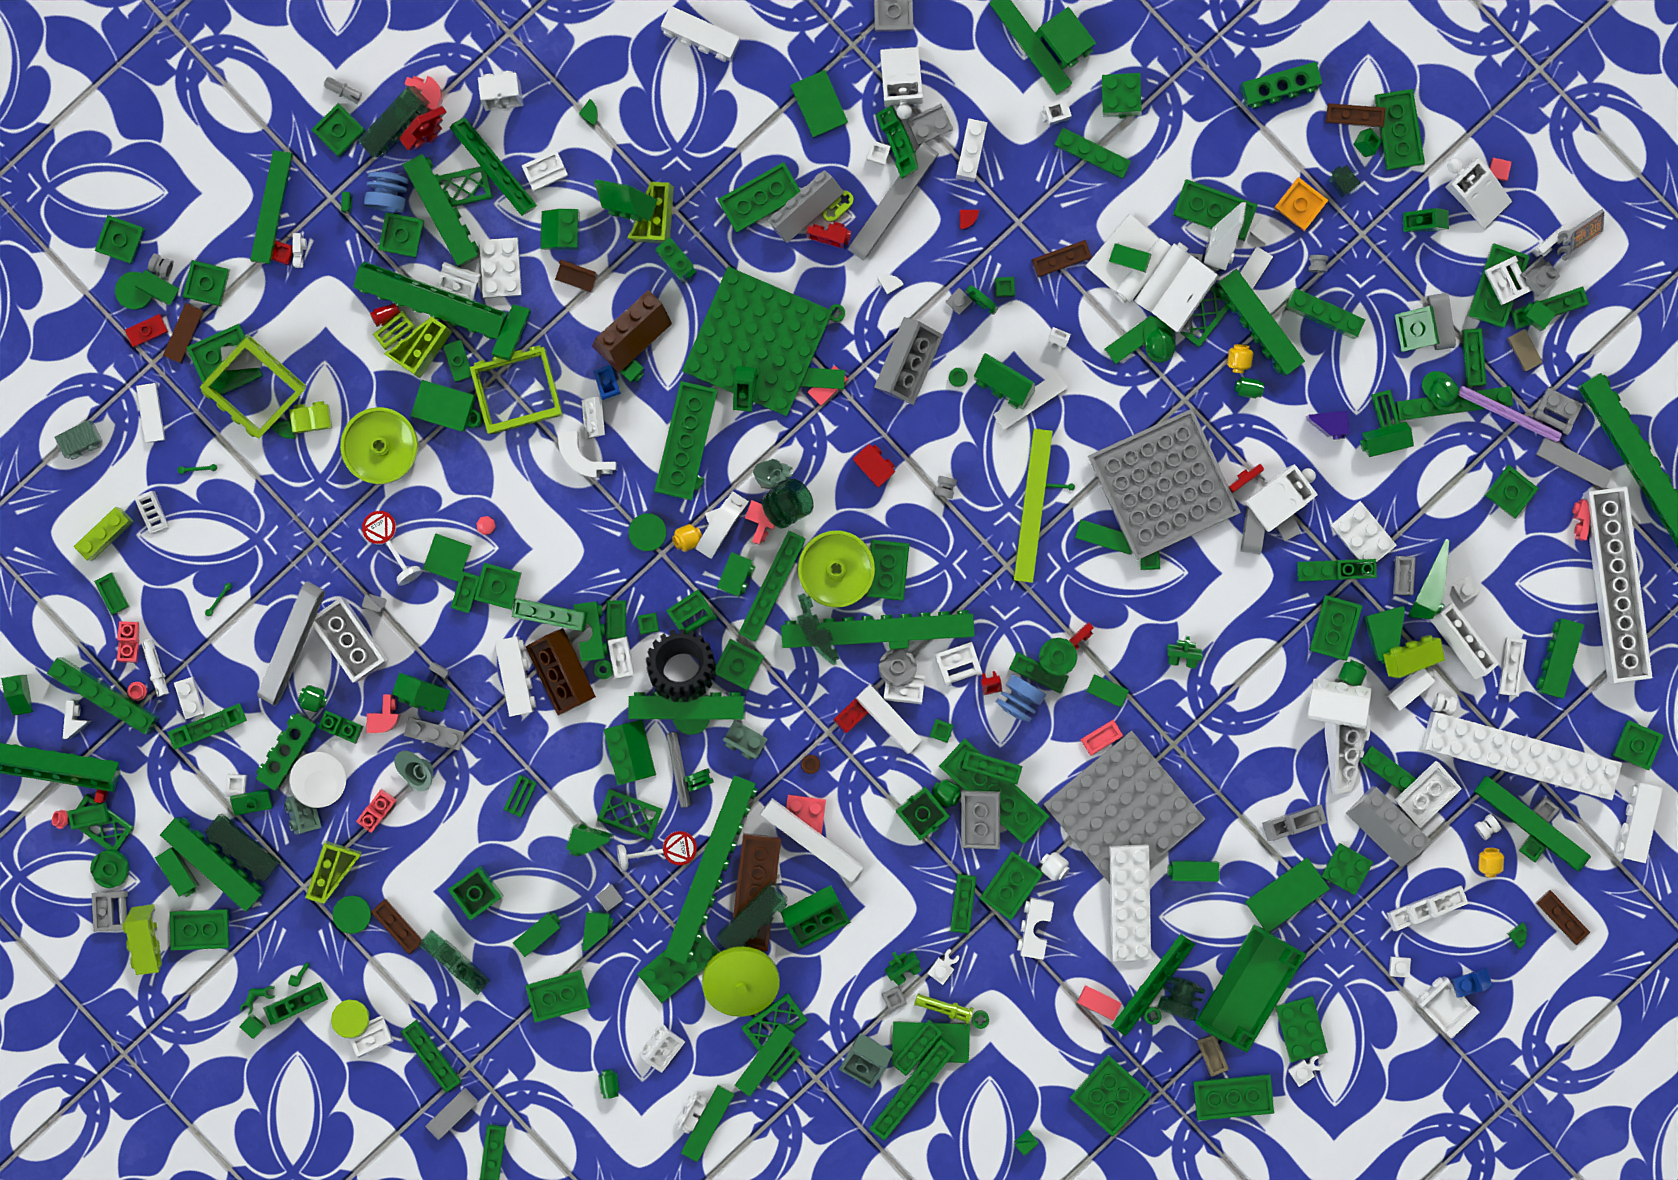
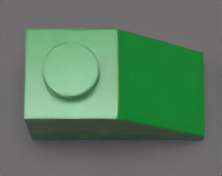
M1432 208L1403 213L1404 232H1433L1449 229L1448 210Z
M736 367L733 379V410L752 412L756 367Z
M27 675L1 678L4 697L13 716L32 713L33 708Z
M586 912L582 951H587L607 935L609 929H613L614 918H610L611 913Z

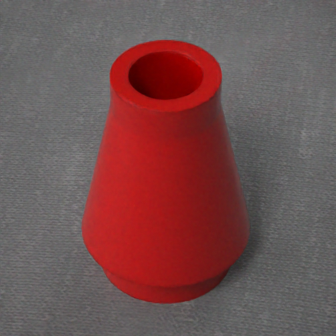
M393 303L373 309L370 315L376 326H383L399 314L400 311L397 305Z

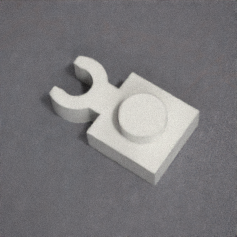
M293 233V266L295 268H303L304 250L307 249V240L301 233Z
M951 949L945 952L944 960L938 957L927 972V974L942 985L954 971V968L950 965L959 960V955L954 959L949 958Z
M1318 1055L1311 1057L1308 1063L1303 1059L1288 1069V1072L1299 1087L1315 1077L1312 1071L1323 1069V1063L1318 1066L1314 1065V1061L1319 1058Z

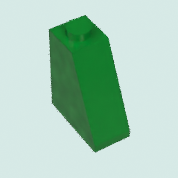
M1404 606L1364 616L1375 660L1382 661V664L1385 663L1383 654L1391 652V648L1399 647L1405 614Z

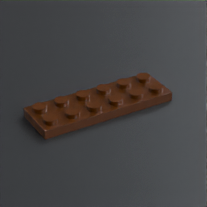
M743 833L730 947H750L760 951H768L782 837Z

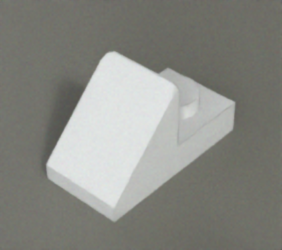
M66 700L63 739L73 738L92 722L77 720V716H80L81 712L78 700Z

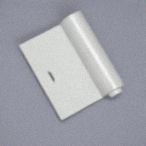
M1129 214L1085 267L1117 294L1116 298L1124 304L1126 302L1130 303L1145 286L1172 246L1163 239L1157 238L1134 216ZM1118 243L1119 245L1152 254L1146 273L1110 263L1109 259L1114 244Z
M1180 242L1178 245L1175 243L1172 245L1134 300L1178 333L1219 277L1218 274L1187 252L1189 248Z

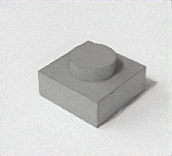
M960 288L946 300V303L958 315L973 302Z

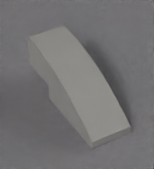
M1320 804L1262 822L1267 841H1275L1325 824L1327 821Z

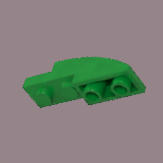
M1376 559L1297 562V581L1377 578Z

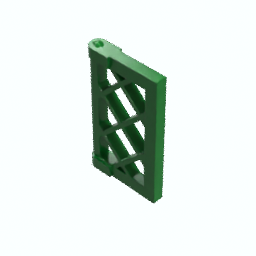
M481 166L439 175L442 181H447L442 189L443 192L449 183L459 188L454 197H451L452 201L449 202L451 207L492 199L488 176ZM481 173L482 178L477 182L470 175ZM466 177L461 186L451 181L454 178ZM468 179L477 184L472 194L463 189ZM479 186L484 188L485 194L474 196ZM461 190L470 195L469 198L455 200Z
M1214 285L1209 289L1213 293V298L1202 299L1200 302L1202 313L1193 315V317L1202 316L1203 327L1193 328L1191 324V333L1179 332L1197 347L1201 346L1229 309L1227 305L1229 302L1225 297L1222 298L1218 294ZM1214 300L1215 312L1204 313L1203 302ZM1216 300H1222L1226 303L1220 311L1217 310ZM1215 314L1214 320L1209 326H1206L1205 315ZM1204 329V333L1197 339L1193 334V330Z
M609 789L597 821L652 840L663 809ZM612 796L622 799L623 802L612 806L610 801ZM626 802L636 804L641 809L630 813ZM624 804L628 815L618 819L613 808ZM612 809L616 818L615 821L604 818L607 811ZM644 809L655 811L654 818L648 820ZM642 811L646 822L636 826L632 815ZM630 816L634 827L631 828L620 824L619 821ZM648 823L650 829L647 834L639 831L637 827Z
M86 794L76 809L86 807L88 802L93 805L100 803L94 802V798ZM108 809L109 817L112 818V821L78 828L105 849L118 851L131 831H133L134 826ZM116 822L126 828L123 833L118 834ZM113 823L115 834L105 836L103 825ZM100 825L101 837L91 831L89 827ZM115 836L116 843L114 846L105 841V838Z
M786 993L741 1027L758 1051L763 1047L759 1042V1037L769 1038L771 1036L760 1034L761 1024H772L773 1033L775 1025L780 1024L776 1023L777 1012L789 1013L787 1024L783 1025L791 1031H794L808 1020L790 994ZM787 1001L790 1008L789 1011L778 1009V1006ZM775 1011L774 1022L762 1020L767 1014ZM790 1014H796L799 1020L790 1025ZM759 1022L758 1033H752L749 1028Z

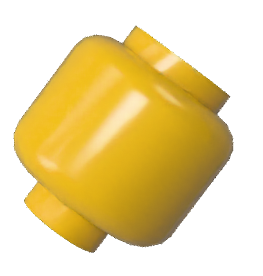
M1235 344L1228 351L1227 366L1233 368L1235 373H1244V370H1248L1252 366L1253 351L1247 345Z
M687 524L676 529L672 539L678 550L681 549L683 552H687L696 548L702 533L698 527L695 528L692 524Z
M1485 848L1479 854V871L1490 878L1496 877L1497 874L1503 872L1504 855L1499 852V849Z

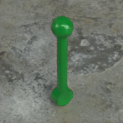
M212 464L211 466L190 468L180 466L177 471L180 474L188 471H216L217 465Z
M1046 483V487L1065 488L1070 491L1075 489V485L1072 483L1069 485Z
M226 583L224 585V590L218 596V598L210 607V609L205 610L206 616L213 615L214 608L220 602L225 593L232 588L231 583Z

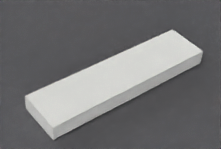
M1058 372L1035 386V392L1023 410L1019 407L1015 409L1008 404L993 415L1002 429L1005 430L1068 387Z
M868 685L856 697L857 701L907 754L922 741L871 685Z

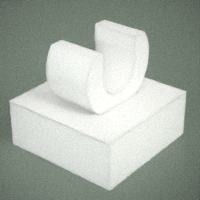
M1053 327L1048 338V348H1051L1052 344L1055 343L1059 346L1057 352H1061L1062 348L1066 347L1071 334Z

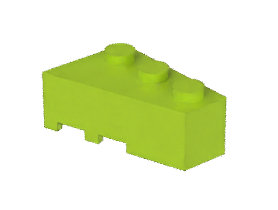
M650 182L646 194L658 200L650 221H634L632 231L628 235V239L632 242L663 243L671 234L674 186L665 182Z
M433 317L427 319L414 329L413 333L408 337L400 340L399 344L384 353L418 378L423 376L453 332Z
M324 841L305 898L324 904L359 859L361 852Z
M154 904L131 907L125 922L122 924L123 932L127 934L128 938L126 941L127 950L131 952L132 956L130 959L131 968L135 970L136 975L157 973L162 966L160 943L156 939L154 930L157 928V922L152 920V912L155 910Z

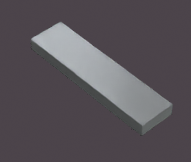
M1546 437L1543 438L1535 454L1603 490L1614 473Z

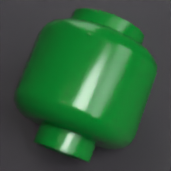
M1354 660L1345 662L1338 678L1348 685L1361 686L1367 674L1366 669H1364L1365 665Z
M307 685L301 689L298 702L302 709L318 712L320 707H325L328 697L324 696L325 691L323 689Z
M946 779L940 783L936 782L932 789L934 798L940 805L946 808L956 806L961 798L959 786Z

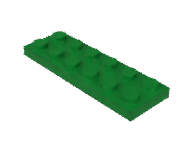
M680 381L654 493L692 501L718 389Z
M964 738L939 767L966 791L1000 792V823L1021 843L1025 844L1050 816L1015 784L963 769L962 765L967 750L980 753Z

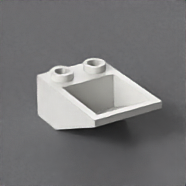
M918 47L880 50L884 107L890 105L898 106V117L908 119L912 114V109L909 105L923 104Z
M1452 158L1447 164L1448 170L1458 175L1445 186L1446 189L1483 228H1486L1512 200L1492 171L1480 158L1472 160L1465 168H1463L1461 159ZM1473 171L1474 175H1469V172Z
M1244 202L1240 203L1211 230L1203 264L1214 272L1219 269L1226 270L1228 263L1232 264L1236 241L1244 219L1246 206Z
M1295 464L1289 466L1246 500L1245 503L1267 532H1270L1318 495L1310 485L1315 480L1316 474L1310 468L1300 472Z

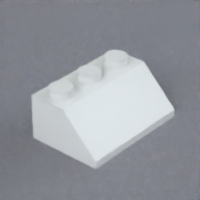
M1314 679L1307 718L1365 729L1371 689L1364 686H1352L1343 682L1336 683L1325 679Z

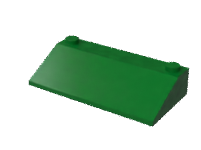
M1254 924L1195 1023L1207 1033L1248 1053L1307 954Z

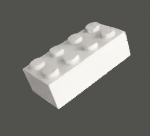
M339 598L317 613L313 626L353 683H357L388 661L345 598Z

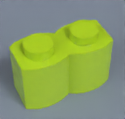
M324 401L312 403L313 406L305 407V404L294 405V409L289 410L292 433L333 428L329 405L324 404Z

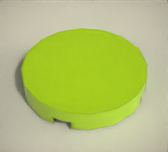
M357 1000L342 1001L332 1012V1028L343 1038L359 1037L369 1026V1011L364 1004Z

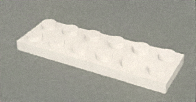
M1149 845L1109 846L1112 961L1151 960Z

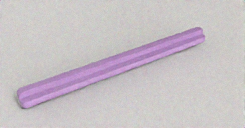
M1462 386L1459 390V396L1554 442H1559L1562 436L1560 432L1465 386Z

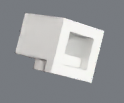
M1066 98L1045 104L1043 106L1044 111H1041L1043 121L1048 122L1049 126L1070 120L1072 117ZM1057 111L1058 116L1053 117L1051 113Z

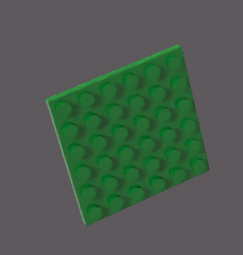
M728 266L682 372L733 393V379L736 367H756L753 402L788 417L833 311Z

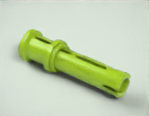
M919 993L914 1004L915 1006L949 1015V1018L952 1020L955 1018L965 1021L968 1025L974 1009L972 1007L969 1009L959 1006L956 1002L949 1004L920 995Z

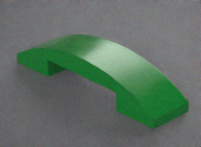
M890 105L877 113L876 117L882 131L886 133L896 158V167L900 177L903 179L918 170V162L908 133L895 108Z
M238 703L167 733L174 750L237 726L246 722L247 719L241 704Z

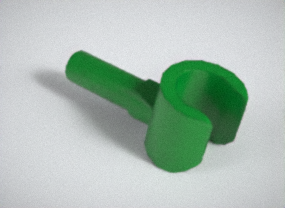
M305 963L297 976L291 975L288 984L295 987L299 986L309 964Z

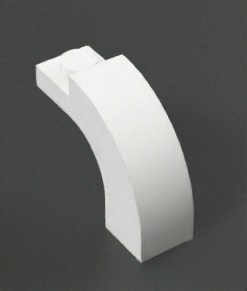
M558 431V445L561 455L573 470L590 478H598V471H601V474H613V471H617L616 462H593L584 458L579 448L578 431Z
M732 491L714 516L695 549L712 559L749 501Z

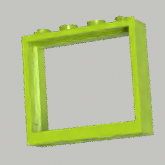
M249 334L200 386L203 395L216 401V405L220 410L227 411L235 423L239 425L241 423L250 436L257 437L258 439L307 387ZM245 347L295 391L260 429L210 386Z
M540 345L529 348L530 351L523 353L522 350L515 351L511 361L493 357V361L485 363V360H481L470 367L486 430L489 435L563 415L548 355L544 347L541 348ZM541 356L555 408L493 424L479 373Z

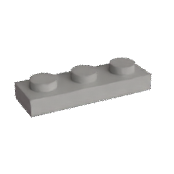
M408 717L404 736L455 750L461 749L465 734L464 731Z

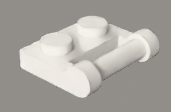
M1516 256L1484 271L1501 305L1532 291L1526 284L1524 276H1520L1522 272L1517 264L1518 259ZM1509 265L1520 285L1521 290L1517 291L1506 268Z
M972 642L935 654L946 687L951 686L953 682L974 675H982ZM973 663L974 668L948 675L947 670Z

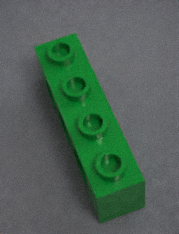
M1317 62L1242 82L1240 88L1246 108L1252 107V109H1256L1269 101L1270 104L1280 102L1283 97L1288 96L1289 99L1300 96L1301 92L1307 91V94L1316 92L1323 83ZM1297 77L1304 80L1303 86L1296 83L1295 79ZM1277 83H1284L1286 90H1279ZM1259 88H1265L1268 91V95H1260Z
M301 713L291 715L287 721L289 726L285 732L281 731L276 739L278 741L276 747H272L266 755L268 757L266 763H262L256 771L258 774L256 779L274 791L280 789L293 765L319 726V724ZM294 729L300 731V738L298 740L292 737ZM284 745H287L290 748V754L288 756H285L282 753V747ZM273 762L279 763L280 770L278 772L272 770Z

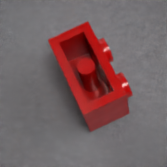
M869 443L852 460L879 488L895 473V465L889 459L884 460L881 456L882 451L875 444L871 446Z

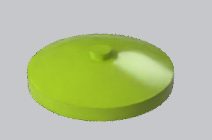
M383 407L369 408L356 414L344 428L340 442L341 455L346 467L357 478L371 484H388L399 480L412 468L418 454V438L412 424L402 414Z
M828 531L817 535L805 546L798 562V576L803 589L814 601L828 607H845L860 600L870 589L875 574V564L870 549L860 538L845 531Z
M734 947L718 953L708 962L702 976L703 993L709 1004L723 1014L737 1017L754 1015L767 1008L776 998L780 985L778 969L773 960L762 951L750 947Z

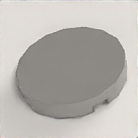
M891 649L881 657L879 674L887 684L895 687L905 686L914 679L917 663L910 652L904 649Z

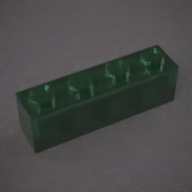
M407 86L358 139V142L372 157L385 156L390 150V145L400 140L399 137L402 132L409 127L414 119L427 111L426 106L430 102L415 86Z
M219 814L204 832L208 835L206 838L211 843L219 844L222 847L223 853L229 857L232 855L236 858V863L243 869L248 868L252 872V877L258 881L268 880L282 863L224 814Z
M771 881L717 933L716 939L726 949L745 947V942L749 938L754 939L759 934V929L763 925L767 926L774 919L772 916L777 911L780 913L786 908L788 897Z

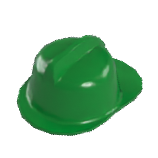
M1158 317L1151 318L1145 324L1143 333L1146 352L1151 360L1163 363L1168 361L1175 352L1174 332L1170 329V326Z
M1433 371L1423 378L1422 389L1436 408L1442 411H1452L1460 405L1462 397L1459 396L1460 389L1446 373Z

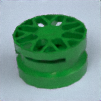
M709 768L684 777L685 782L689 784V792L714 783L713 778H710ZM706 780L705 783L695 786V784L701 783Z

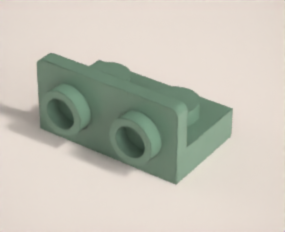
M734 720L723 739L726 742V747L733 751L736 748L741 750V755L749 760H752V758L757 759L768 738Z
M294 795L285 798L284 807L291 819L289 820V826L295 835L322 828L316 808L303 805Z

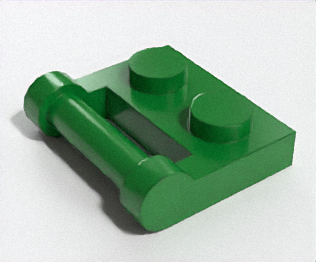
M699 589L666 610L679 631L680 629H685L686 634H689L690 630H697L710 620L714 621L717 619ZM705 609L707 614L686 628L683 626V622Z

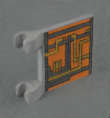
M1603 209L1573 229L1558 233V239L1562 237L1567 238L1563 240V245L1570 243L1569 246H1561L1557 250L1558 255L1562 252L1566 253V255L1562 256L1563 261L1569 259L1572 251L1603 232L1605 213Z

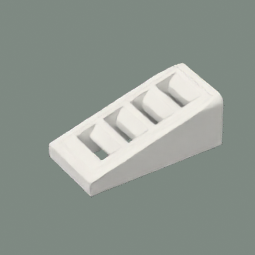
M149 491L135 497L137 506L150 534L169 527L155 491ZM151 498L152 500L149 503H143V501ZM151 506L155 507V509L150 510L148 512L146 511V508H149ZM158 513L159 516L149 519L150 515ZM161 520L162 523L152 526L151 523Z

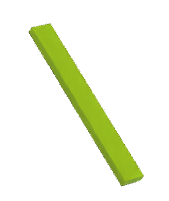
M1033 429L1014 581L1033 583L1053 431Z

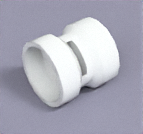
M1438 692L1433 702V711H1443L1445 714L1452 716L1457 706V697H1446Z
M1491 814L1487 815L1484 821L1477 822L1474 825L1484 840L1489 839L1492 833H1497L1502 829Z

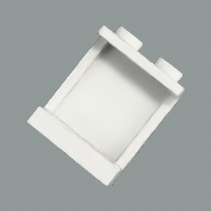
M1443 976L1442 978H1437L1432 983L1433 987L1430 990L1423 991L1418 996L1419 1000L1416 1003L1452 1039L1479 1011L1464 996L1457 998L1453 984L1447 977Z

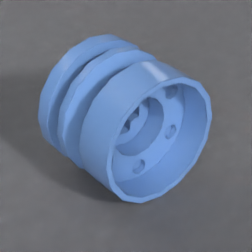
M369 172L368 178L373 181L367 182V186L375 189V191L365 193L363 205L381 211L404 212L406 199L398 196V193L407 192V188L399 185H408V179L391 172Z
M1012 674L1006 683V686L1012 692L1010 694L1003 691L1000 693L1007 698L1006 702L999 698L995 702L1005 712L1017 719L1030 723L1032 718L1025 714L1026 711L1035 714L1036 711L1030 707L1031 703L1041 705L1046 694Z

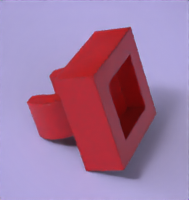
M992 671L993 677L986 678L985 673L982 674L981 684L984 695L1002 692L1000 675L997 676L995 671Z

